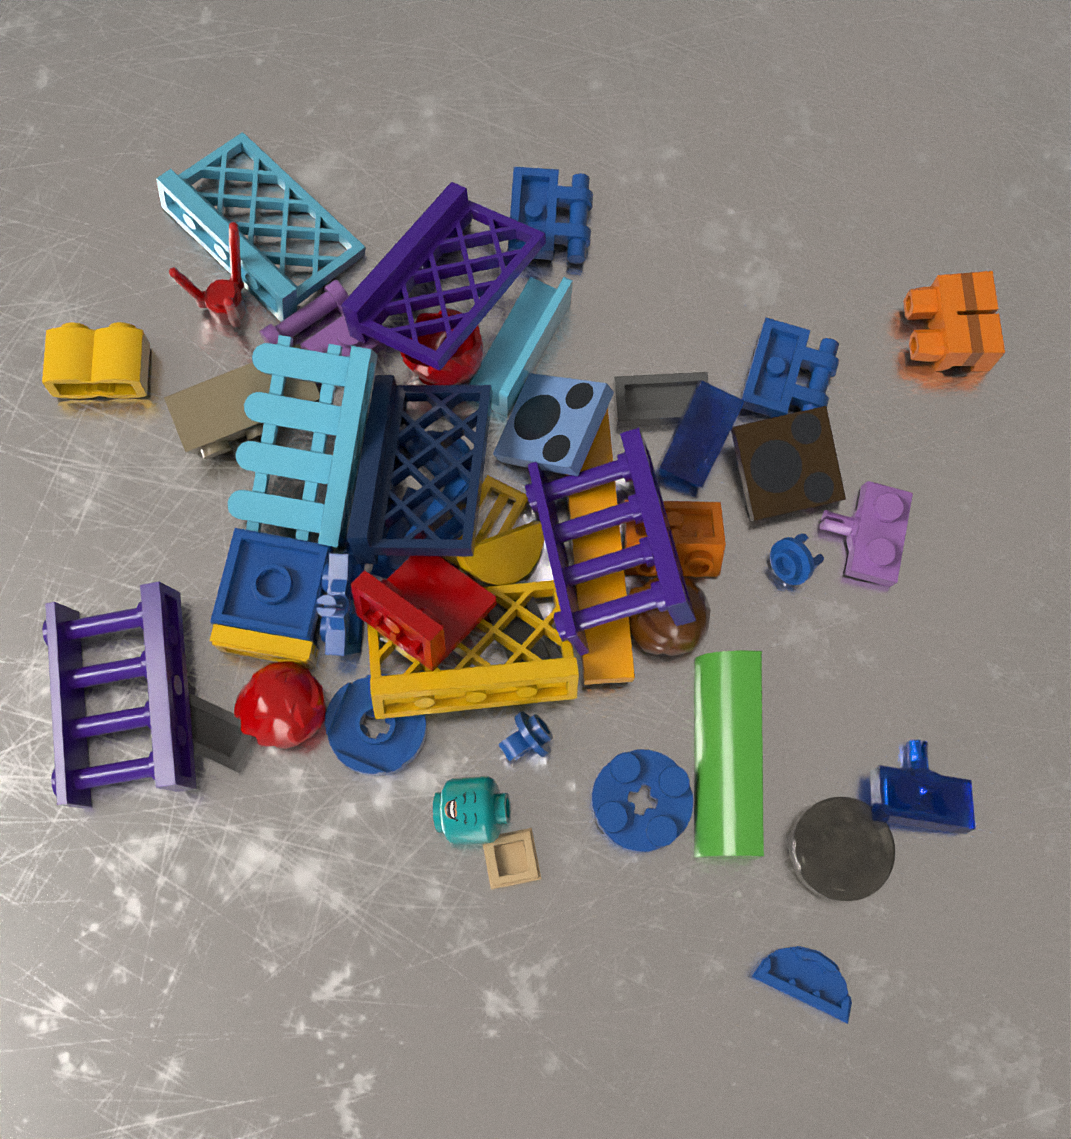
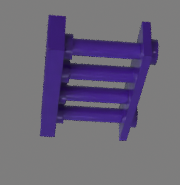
M639 427L620 433L625 452L617 454L618 460L581 471L578 476L569 475L549 482L537 461L528 464L532 483L525 485V491L533 512L538 511L561 610L554 613L555 625L563 642L569 640L580 656L590 653L585 635L586 629L655 608H658L659 612L668 610L676 626L696 621L650 451ZM623 478L625 482L633 481L636 494L628 496L629 501L559 523L555 500ZM635 520L636 524L644 522L647 536L639 539L640 544L569 566L564 542ZM645 563L648 568L656 567L659 581L652 582L650 589L582 610L579 609L574 585Z
M160 581L140 585L141 602L138 603L137 608L85 618L79 617V611L57 602L45 603L46 620L43 623L42 632L44 641L48 646L55 769L51 775V785L54 794L57 796V805L81 809L92 807L91 788L150 777L153 778L155 787L158 789L174 792L197 789L181 594ZM139 627L143 629L145 650L141 656L83 667L81 638ZM143 676L147 679L149 700L146 701L145 706L86 717L84 687ZM146 726L151 729L153 751L150 752L149 757L89 767L87 737Z

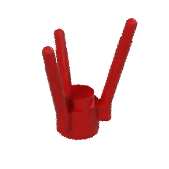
M231 222L229 224L231 270L229 280H216L207 287L206 291H201L177 268H170L169 274L195 299L198 307L208 308L212 318L217 323L224 326L232 325L237 328L241 326V319L244 318L246 313V303L241 293L244 288V282L241 277L239 226L236 222Z

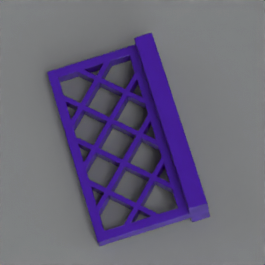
M451 182L341 304L350 337L364 344L370 338H373L440 371L546 244L545 233L468 200L467 188ZM472 219L489 227V230L464 236L462 233L472 222ZM512 239L526 242L522 249L503 253L499 242ZM493 244L496 254L469 260L467 249ZM461 250L463 261L436 266V262L443 254ZM499 267L501 274L496 280L475 284L474 272ZM467 274L469 286L442 291L441 279ZM435 282L436 293L409 298L408 294L417 284ZM473 299L474 306L469 312L448 316L445 304ZM440 306L443 318L414 323L412 311ZM407 313L409 325L390 329L382 325L389 316ZM446 331L447 338L436 351L418 342V336Z

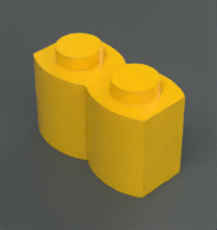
M116 322L110 324L109 327L96 330L80 323H64L61 327L46 330L42 383L51 396L58 398L86 399L102 396L130 399L145 397L148 390L150 343L142 329H137L136 326L129 323Z

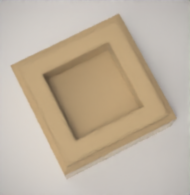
M532 828L502 833L494 842L483 844L491 890L542 879Z

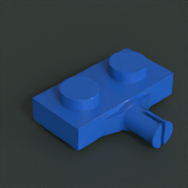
M329 553V563L323 569L322 586L327 595H322L318 598L316 604H324V607H316V610L322 616L320 636L321 640L325 643V655L346 656L361 653L362 619L356 616L351 583L365 570V564H357L354 554Z

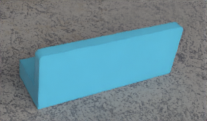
M533 277L529 278L481 362L477 374L469 383V385H491L493 392L491 410L508 418L529 373H533L571 305L573 280L563 277L556 289Z

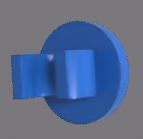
M804 533L798 534L795 538L786 537L777 541L770 551V562L774 572L782 581L790 585H800L809 580L814 569L824 561L822 554L812 557L811 552L804 544L809 539Z
M521 711L514 717L519 730L498 744L509 761L520 759L532 749L541 757H545L551 753L549 741L553 739V735L539 715L534 714L530 717Z

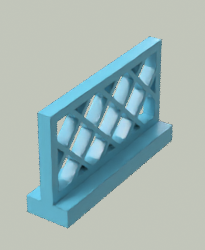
M243 132L179 175L172 169H169L156 178L161 207L230 274L229 224L231 222L223 216L224 206L250 208L249 223L236 222L239 226L241 277L244 287L280 322L297 312L298 304L365 256L366 247ZM243 151L254 161L253 170L227 168L228 160ZM201 178L220 180L219 194L198 192L192 185ZM226 180L252 182V195L225 194ZM258 184H278L285 190L284 199L258 197ZM256 210L283 211L282 225L257 224ZM289 211L309 213L316 219L315 228L288 226ZM254 237H281V253L260 251L254 245ZM287 238L314 240V255L286 253ZM320 240L340 242L347 251L338 257L319 255ZM285 266L313 267V274L309 279L297 286L285 275Z

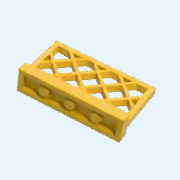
M554 580L484 587L494 594L497 603L508 611L494 626L485 619L476 626L486 635L472 650L462 643L453 650L463 657L462 661L454 669L440 670L437 667L432 672L367 624L371 674L370 688L375 719L577 699L579 672L572 644L569 640L563 642L558 631L552 627L555 623L554 613L561 611ZM553 596L555 608L544 621L524 608L532 597ZM516 616L536 629L522 645L502 632ZM545 635L561 646L562 658L542 660L530 650ZM379 638L386 643L381 649L379 647ZM494 640L514 653L505 664L491 665L481 658L480 655ZM394 650L413 662L403 674L382 676L381 674L382 662Z

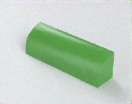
M737 650L707 653L696 657L694 662V858L755 860L764 857L762 651Z

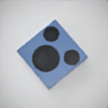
M529 373L493 455L501 463L528 467L529 463L537 461L542 470L578 476L614 391L607 383Z

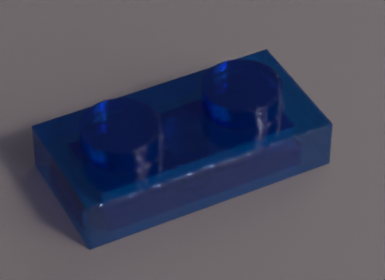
M699 380L657 467L703 488L745 401L703 380Z

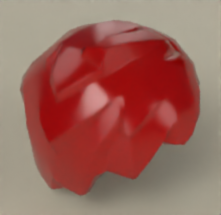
M446 308L448 316L462 314V312ZM442 312L422 313L418 315L414 323L443 318ZM477 326L440 371L400 352L403 358L402 361L426 385H462L469 382L477 374L481 366L483 342L480 328ZM446 331L418 336V342L436 351L447 338Z
M291 661L269 663L253 673L252 678L241 689L236 698L234 716L241 720V732L256 737L257 743L260 746H276L277 748L286 749L297 746L306 739L311 738L321 728L327 711L326 696L322 685L303 665Z

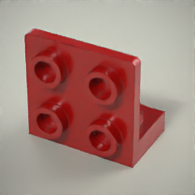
M410 556L387 580L379 581L364 570L351 583L356 616L432 672L496 606V596L439 556Z

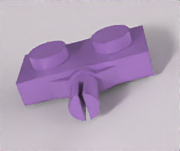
M867 481L861 486L857 509L851 517L833 513L829 510L823 512L820 530L838 533L847 537L849 554L845 575L888 587L898 582L913 493Z

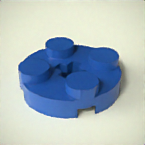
M371 674L366 675L365 678L357 679L353 683H347L335 693L326 711L325 729L329 745L340 762L356 773L367 776L397 774L416 758L423 747L427 734L425 714L385 718V723L390 726L389 731L386 734L379 733L376 738L368 737L369 729L363 725V721L366 716L375 718L371 699Z
M637 749L618 754L602 768L592 788L591 809L598 827L612 844L626 851L649 853L670 845L684 832L692 816L693 793L688 774L671 758L656 751ZM641 787L649 789V797L656 800L655 809L647 808L644 815L634 813L635 804L628 801L629 793H638Z

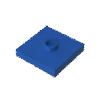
M235 528L210 623L212 625L218 624L312 642L319 615L316 607L321 606V604H316V601L324 594L322 574L325 565L329 563V553L334 552L332 546Z

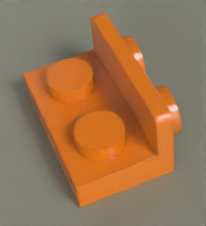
M663 501L683 575L692 577L719 576L726 546L721 502ZM635 520L624 523L625 548L640 544L639 539L647 536L644 522L636 524ZM646 563L624 570L625 575L658 576L656 567L648 568Z

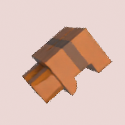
M993 271L937 275L930 287L915 288L908 291L903 301L905 317L907 320L927 319L929 329L914 330L911 334L909 342L911 360L933 362L935 372L947 370L952 366H970L972 372L990 371L1004 355L1005 348L999 313L995 314L998 311V302Z

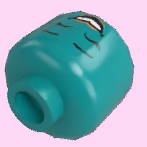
M490 776L452 778L444 784L441 792L435 793L433 798L435 829L438 833H444L445 838L452 845L492 843L499 837L502 824H509L511 820L509 794L500 793L496 781Z

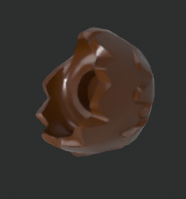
M659 578L651 579L641 587L630 589L629 595L650 589L651 583L659 581ZM685 578L696 621L676 626L668 610L659 612L658 608L629 616L630 632L634 641L644 651L656 655L664 653L674 656L694 650L707 635L711 612L708 599L699 586Z

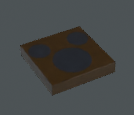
M827 406L730 427L750 521L846 500Z

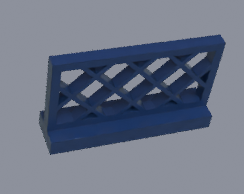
M375 375L347 532V540L357 564H377L379 555L474 556L493 397L491 385H397L394 375ZM463 401H479L478 410L463 421L452 411L454 407ZM408 402H429L433 406L432 409L416 420L406 413ZM444 416L455 427L435 440L424 429ZM417 435L428 447L408 460L400 452V448ZM462 436H465L474 444V448L459 460H456L446 448ZM438 455L449 467L430 481L418 469ZM411 475L422 487L402 502L393 493L394 487ZM459 475L469 484V488L451 502L440 489ZM433 496L444 508L424 523L412 510ZM466 507V512L464 514L461 510H463ZM404 516L417 528L404 539H386L388 528ZM452 517L464 526L462 540L440 539L434 531Z

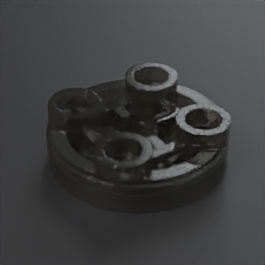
M831 797L815 803L800 815L788 837L791 862L799 879L808 889L828 901H856L872 895L885 884L894 866L895 843L887 822L872 806L855 798Z

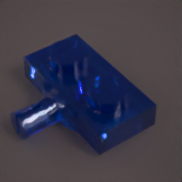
M918 739L910 740L906 743L908 769L879 765L870 771L872 820L959 834H967L976 829L972 781L940 775L930 770L927 741L923 740L921 742Z

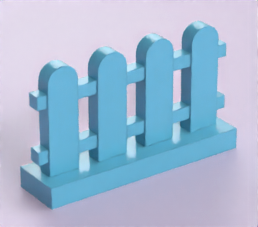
M279 335L277 344L263 343L256 347L252 355L254 366L259 371L272 375L269 394L255 392L245 400L244 411L247 417L255 422L264 423L261 442H244L236 451V461L239 466L245 470L254 471L255 478L252 491L238 490L231 494L227 504L228 510L235 518L247 520L246 530L261 532L262 523L297 529L295 539L310 541L311 532L319 533L318 544L345 547L344 539L349 526L378 355L372 349L351 346L350 357L341 356L343 347L334 344L328 345L327 353L292 347V337ZM292 378L322 384L319 402L285 397L286 379ZM336 386L344 388L341 406L333 405ZM278 426L314 432L311 450L306 451L275 445ZM328 435L336 436L333 455L325 454ZM270 474L305 480L302 500L267 494ZM320 483L328 485L325 504L316 502Z

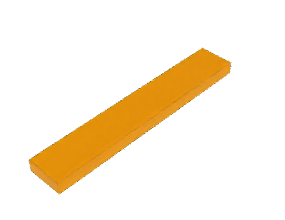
M608 408L580 472L613 461ZM615 481L567 496L569 520L618 505ZM620 525L571 540L573 565L622 550ZM624 570L575 585L579 609L582 610L627 596ZM629 617L586 629L585 635L590 653L581 655L583 685L633 682L635 674Z

